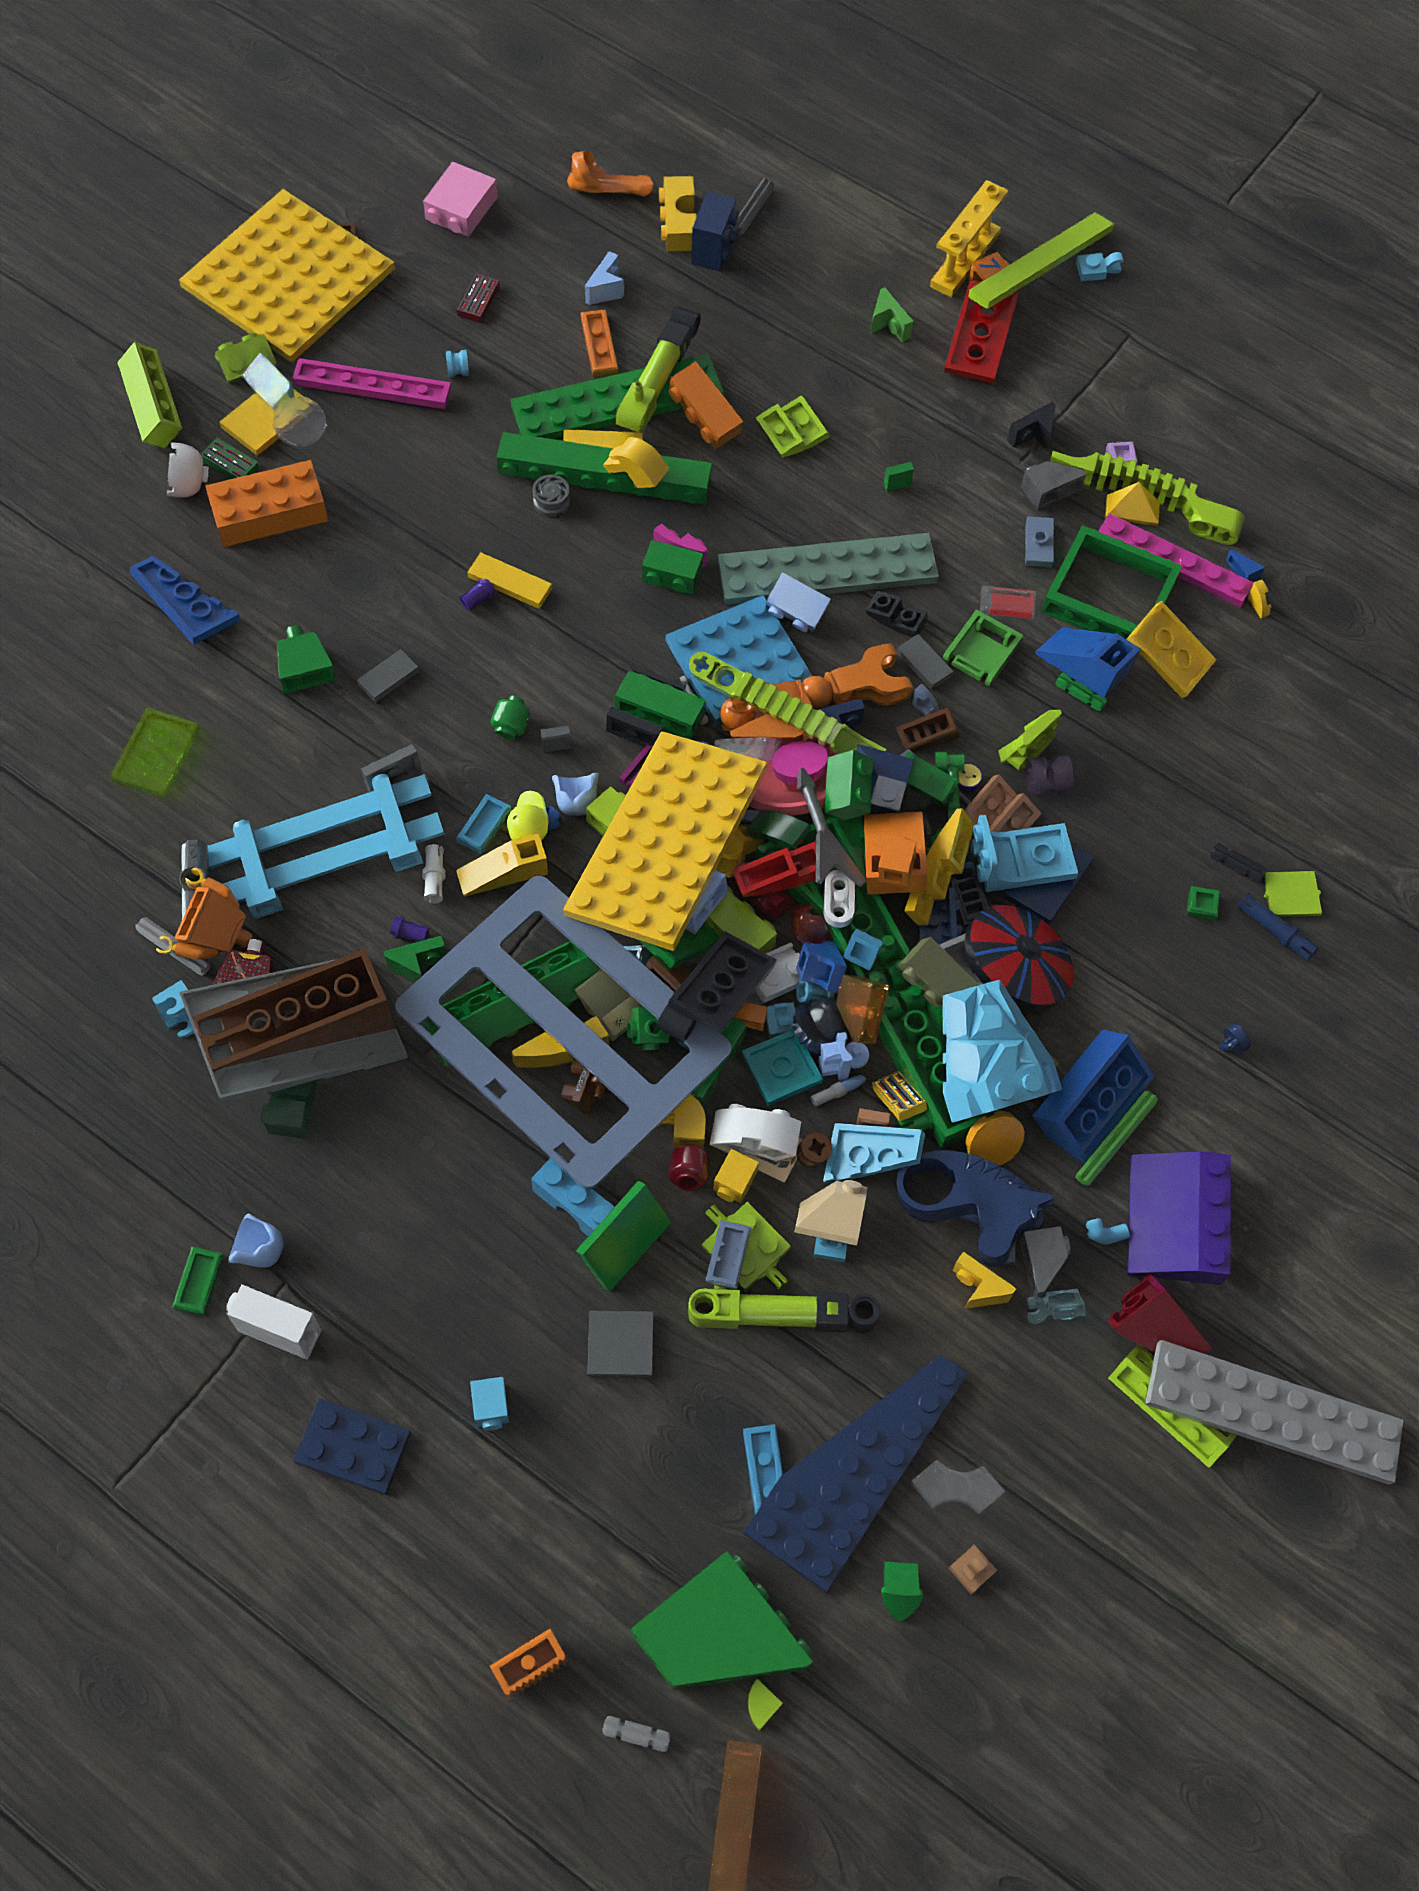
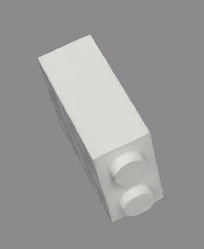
M241 1285L238 1293L234 1292L227 1303V1315L238 1332L308 1360L322 1331L313 1313L244 1285Z

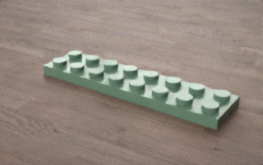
M929 533L718 554L717 556L725 605L745 603L762 595L767 601L782 572L823 595L938 583L939 578Z

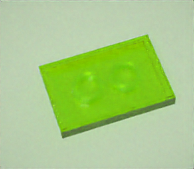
M146 707L110 775L111 780L165 798L200 730L199 724Z

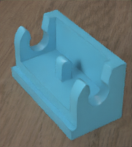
M182 980L159 993L152 1000L168 1028L175 1027L180 1022L188 1023L187 1028L178 1033L179 1038H186L193 1034L194 1030L179 994L181 991L188 990Z

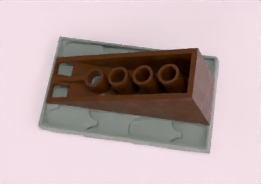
M365 948L331 961L179 992L221 1102L234 1101L267 1091L274 1092L317 1079H327L360 1069L367 1070L408 1058L396 1029L387 999Z

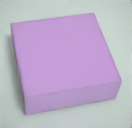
M1133 442L1107 444L1106 452L1112 454V458L1117 459L1118 456L1124 457L1126 462L1134 460L1137 461L1136 465L1138 464Z

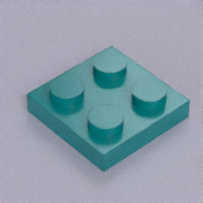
M794 1029L742 1051L741 1056L767 1107L822 1084L823 1078L808 1049H805V1044H800L799 1037L794 1036Z

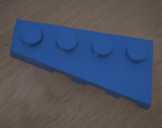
M151 556L130 567L132 577L193 645L240 621V614L233 609L228 610L222 606L220 600L214 596L210 598L201 592L198 585L193 582L188 583L182 579L180 573L155 556Z

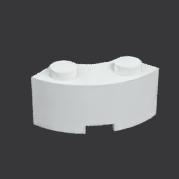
M731 1104L727 1109L716 1111L709 1145L726 1153L733 1149L741 1154L766 1157L774 1161L796 1156L801 1121L790 1117V1113L784 1110L776 1109L770 1112L746 1108L739 1104Z

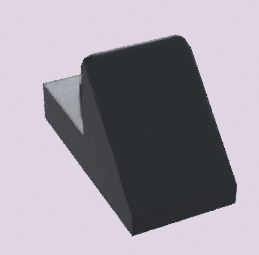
M1053 401L1011 423L1007 441L1012 447L1021 443H1027L1035 437L1045 449L1048 448L1056 406Z

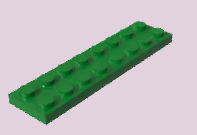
M709 354L682 359L681 363H676L657 398V407L652 416L683 409L680 403H675L669 394L671 377L694 362L698 363L724 396V391ZM645 368L510 399L511 408L520 434L555 439L564 437V430L590 431L615 425L621 402L632 383L639 380Z

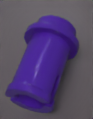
M479 579L477 585L459 596V600L468 611H471L473 607L484 599L492 598L495 589L488 579Z
M395 917L390 934L394 935L395 939L401 937L419 942L427 940L430 927L405 921V917L400 919Z

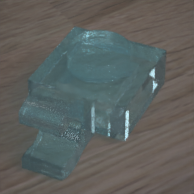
M1078 1289L1046 1292V1297L1044 1298L1036 1296L1027 1298V1304L1030 1309L1039 1308L1036 1312L1027 1313V1318L1032 1324L1043 1322L1049 1315H1052L1054 1319L1062 1320L1085 1316V1303Z

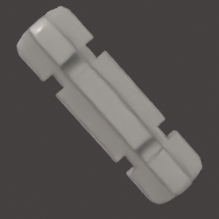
M613 1716L606 1717L603 1726V1734L605 1736L615 1739L616 1736H619L622 1741L644 1747L651 1745L654 1750L667 1751L671 1738L669 1732L659 1729L656 1732L652 1731V1727L627 1720L625 1723L620 1722V1718Z

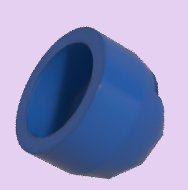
M549 805L546 807L549 823L548 831H554L560 827L562 817L558 810Z

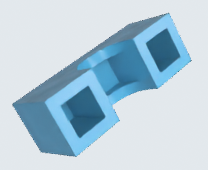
M551 1158L531 1178L533 1192L555 1210L561 1207L577 1221L580 1230L587 1236L614 1209V1206L596 1191L581 1187Z

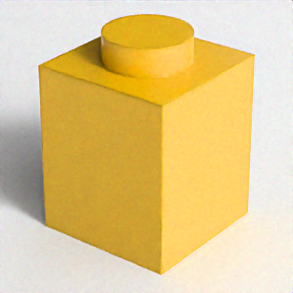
M730 1149L714 1179L713 1190L725 1201L733 1202L735 1200L742 1203L758 1172L759 1162Z

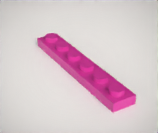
M302 358L298 359L292 377L293 384L297 386L445 410L452 390L451 382Z
M1110 513L1098 530L1100 533L1120 539L1127 544L1145 549L1154 555L1181 565L1179 579L1241 608L1254 582Z

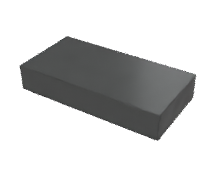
M919 634L897 647L898 655L930 690L952 677L953 670Z
M400 649L357 679V683L376 703L417 674L419 669Z

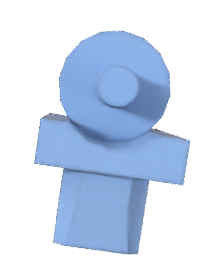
M846 1032L837 1033L835 1042L821 1044V1056L818 1059L821 1076L837 1074L839 1081L847 1080L850 1068H861L867 1063L869 1059L867 1047L860 1042H851L846 1045Z

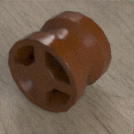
M819 1132L810 1133L797 1146V1158L805 1167L816 1168L831 1155L832 1145L824 1134Z

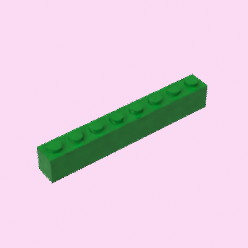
M503 432L497 453L498 474L509 477L516 476L537 480L544 475L553 474L561 476L570 485L704 505L707 503L711 483L712 463L661 455L670 469L656 487L637 488L627 472L608 473L603 466L610 457L609 453L614 448Z

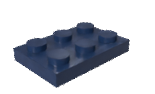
M318 1399L293 1462L387 1495L411 1431Z

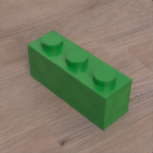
M630 670L615 694L616 709L660 725L664 731L690 740L693 739L705 716L706 700L701 699L695 694L678 690L670 684L660 683L644 674H637Z

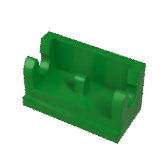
M907 752L904 757L914 759L906 787L944 808L960 780L920 759L915 754Z

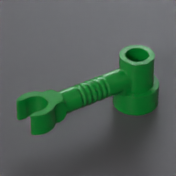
M935 752L936 768L959 779V771H964L965 768L964 754L947 755V752ZM959 784L948 801V821L956 809H960Z

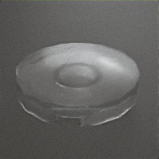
M301 396L298 398L290 397L278 404L273 416V427L277 436L285 444L293 448L305 449L316 445L322 440L326 431V419L323 409L315 401Z

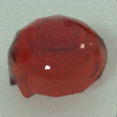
M803 903L794 909L790 919V926L794 937L800 944L803 945L804 942L821 944L824 940L831 941L830 931L822 915L810 914L813 905Z

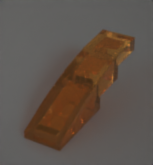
M727 1740L708 1891H745L762 1748L760 1744Z

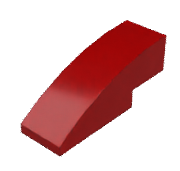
M816 841L790 852L788 848H784L733 869L732 871L742 896L748 897L778 892L815 881Z

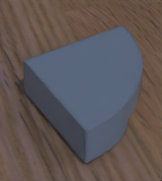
M920 684L915 689L912 705L925 716L939 711V706L934 696L923 684Z

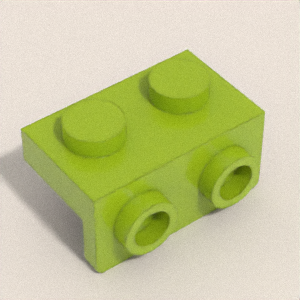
M257 333L246 335L242 338V342L234 345L232 342H227L218 347L219 350L215 351V359L217 362L219 361L228 383L276 366L277 362L264 334L257 336Z

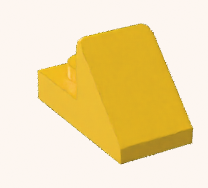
M965 1252L958 1258L952 1270L957 1273L956 1277L962 1283L968 1286L974 1285L977 1288L968 1300L965 1308L1007 1303L1016 1290L1011 1284Z

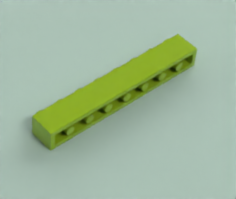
M611 786L586 807L587 822L602 836H604L626 796L622 792L618 793ZM727 885L728 892L706 919L705 923L720 937L726 931L760 951L768 953L776 945L777 933L774 926L767 920H761L747 902H741L734 896L732 889Z

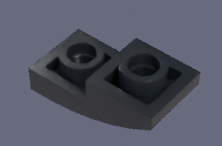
M878 590L865 610L866 614L874 620L910 637L920 634L928 620L927 611L903 605L902 597Z

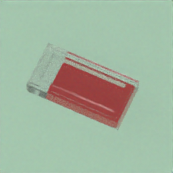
M982 585L979 611L984 614L1033 619L1036 591Z

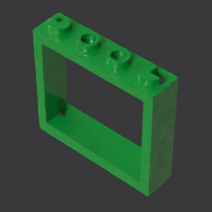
M1082 525L1045 597L1041 613L1082 630L1118 634L1127 639L1138 625L1059 593L1080 549L1084 548L1164 581L1165 584L1155 605L1160 601L1166 604L1182 566L1169 559L1154 555L1145 549L1137 548L1120 539H1115Z

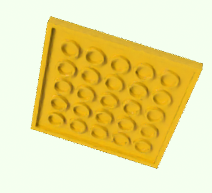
M282 189L182 276L179 282L183 289L249 334L257 333V336L264 334L270 348L293 363L395 270L394 261Z

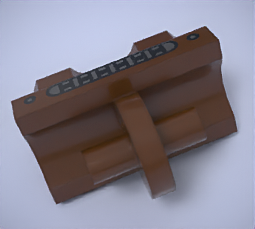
M574 1058L571 1065V1073L574 1077H578L579 1080L577 1085L569 1083L564 1085L561 1097L566 1103L577 1106L581 1113L590 1115L595 1100H602L604 1093L611 1094L612 1092Z

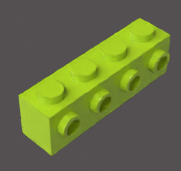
M134 342L118 361L119 369L142 441L150 445L166 448L182 429L157 350Z

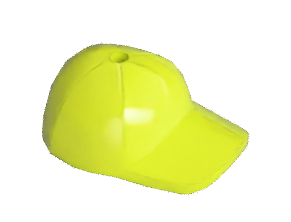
M535 791L523 792L518 799L517 807L510 812L507 819V827L511 839L515 840L539 833L542 841L547 834L549 823L543 796Z

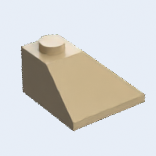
M853 1180L835 1181L802 1201L799 1207L795 1233L857 1246L867 1187Z

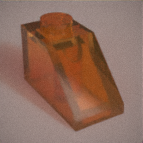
M843 975L842 982L838 988L839 995L836 1004L853 1042L876 1043L889 989L888 984L863 976Z

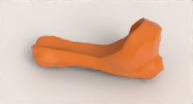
M581 151L575 152L572 155V172L569 174L567 183L574 192L633 193L645 197L653 190V182L647 175H609L595 162L592 153Z

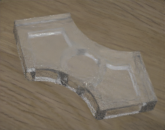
M938 1460L911 1482L932 1509L942 1503L959 1502L973 1508L978 1514L1005 1492L984 1466L970 1472H957L948 1469Z

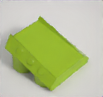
M1049 710L1024 726L1025 732L999 750L1001 763L1013 765L1019 771L1026 768L1054 739L1056 735L1054 729L1061 720V710Z

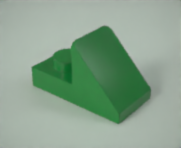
M442 936L383 951L388 969L413 982L422 977L419 966L435 965L446 955Z

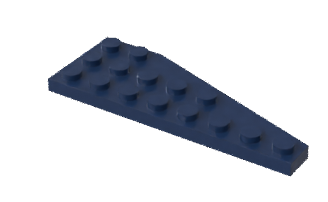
M939 1355L783 1474L743 1534L826 1593L966 1377L967 1372L944 1356Z

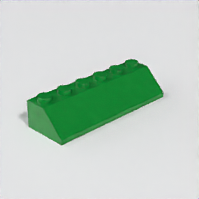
M571 941L521 965L567 1008L572 1005L573 1001L579 999L574 989L600 970L599 966ZM492 981L441 1005L486 1048L491 1047L496 1040L502 1037H511L517 1034L520 1028L530 1023H536ZM430 1019L421 1024L433 1036L439 1030ZM433 1048L441 1062L448 1066L450 1063Z

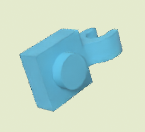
M1120 252L1112 253L1104 259L1102 253L1077 256L1076 264L1080 280L1083 282L1106 279L1107 273L1121 272L1120 263H1123L1124 260Z

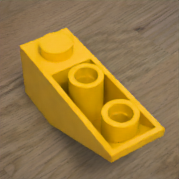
M539 833L511 840L457 869L456 873L463 896L466 897L529 880L535 876L547 875V857Z

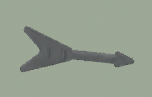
M801 768L797 773V789L803 792L818 833L816 835V882L821 884L830 870L837 868L855 884L862 887L866 883V879L833 833L828 829L814 791L816 784L806 770Z

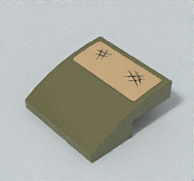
M602 969L574 989L586 1011L594 1017L597 1016L609 1034V1040L612 1042L627 1031V1023L631 1020V1009L643 1007Z

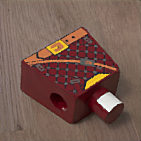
M250 939L248 940L245 952L229 951L213 985L275 972L272 958L263 955L266 944L260 940Z

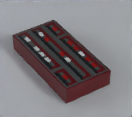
M476 273L457 308V316L481 323L500 287L499 280Z

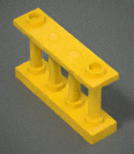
M988 180L985 181L937 243V248L947 252L944 264L931 279L930 288L952 298L970 274L972 263L981 259L1000 235L1001 227L991 223L992 214L1007 196L1009 190Z

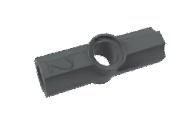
M198 839L188 840L182 844V872L179 877L182 886V919L196 890L187 886L185 878L193 882L200 879L198 875L191 872L193 868L200 869L205 879L209 878V847L207 842H202Z

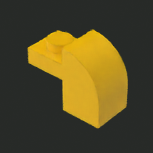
M629 437L622 446L615 447L609 453L610 457L603 464L608 473L627 472L637 488L656 487L670 469L655 448L635 437Z
M690 1095L661 1124L674 1125L673 1148L693 1144L704 1149L705 1112L700 1102Z

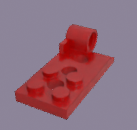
M969 281L944 367V373L994 384L1020 290L990 307L989 310H993L994 313L987 315L981 311L984 308L983 306L968 297L969 290L979 284ZM985 329L988 334L979 336L975 333V330ZM978 350L982 356L974 358L969 355V352Z

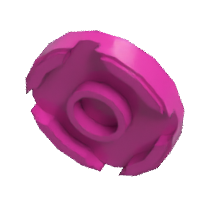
M791 742L782 746L774 753L771 759L772 768L776 778L786 784L797 785V773L801 768H804L811 779L816 781L827 772L828 754L822 745L815 742Z

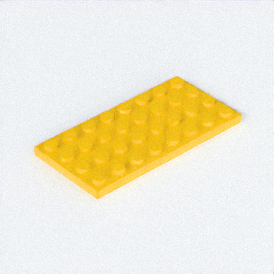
M661 731L564 906V916L674 951L768 770L767 762Z

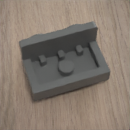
M412 744L361 768L368 792L374 791L372 779L379 774L388 775L391 785L425 774L422 770L417 750ZM425 774L427 783H428V785H429V784H430L429 779H428V777H427L426 774Z

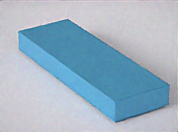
M775 1424L743 1429L755 1514L783 1475Z

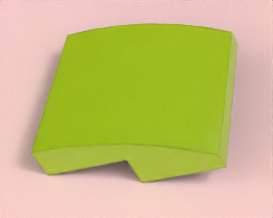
M802 395L782 408L776 404L756 417L758 423L782 457L804 451L829 438L827 430Z

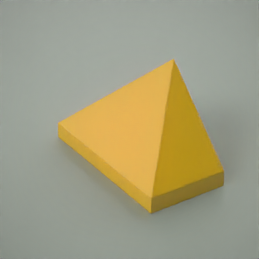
M1138 482L1107 495L1105 519L1110 513L1129 523L1158 526L1160 501Z

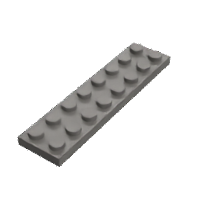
M1163 1340L1157 1342L1145 1405L1388 1485L1395 1483L1403 1419Z

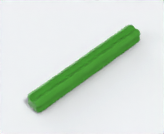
M1147 1090L1141 1094L1078 1171L1076 1179L1084 1186H1089L1155 1106L1158 1098Z

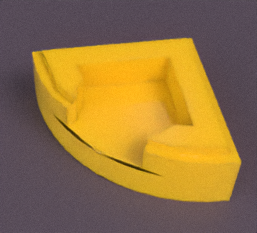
M1263 580L1254 582L1247 597L1260 618L1269 616L1271 604L1267 605L1265 593L1268 592V588Z

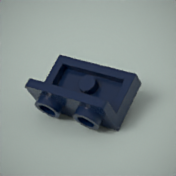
M948 888L945 899L934 900L928 925L918 926V943L921 939L932 937L940 945L962 935V925L957 924L956 915H960L961 902L960 898L955 897V888Z

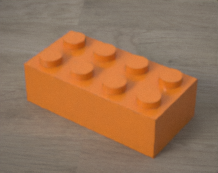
M311 460L205 485L223 547L328 521L324 500Z

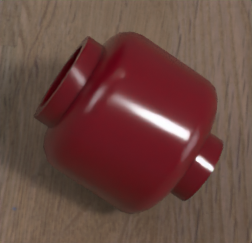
M693 1144L677 1147L672 1151L669 1158L668 1174L670 1181L683 1191H694L706 1184L709 1177L710 1160L708 1153Z

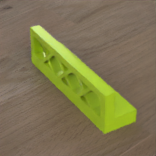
M1138 1344L1108 1379L1210 1468L1230 1446L1237 1435L1221 1430L1224 1433L1222 1434L1215 1427L1145 1405L1154 1356Z

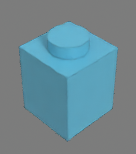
M503 1377L470 1381L474 1420L477 1428L483 1427V1430L491 1431L502 1428V1424L509 1423Z

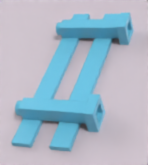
M379 774L372 779L374 791L254 831L250 821H237L232 828L235 837L208 846L209 868L213 869L240 859L242 860L246 876L223 884L231 888L239 903L246 901L255 919L283 910L276 890L387 853L395 872L422 864L423 860L417 843L444 835L438 813L407 823L403 822L399 809L400 806L432 796L425 774L391 785L388 775ZM382 813L386 830L266 870L264 868L260 855L261 852Z

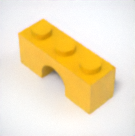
M693 176L664 177L663 188H659V203H664V206H660V222H665V225H661V239L666 241L667 251H692V227L696 220V214L685 213H694Z

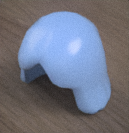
M592 773L589 776L579 778L552 776L559 809L569 816L586 815V807L597 797L599 774Z
M246 1214L238 1229L228 1260L230 1263H241L253 1267H271L278 1261L284 1246L283 1235L273 1225L251 1214Z

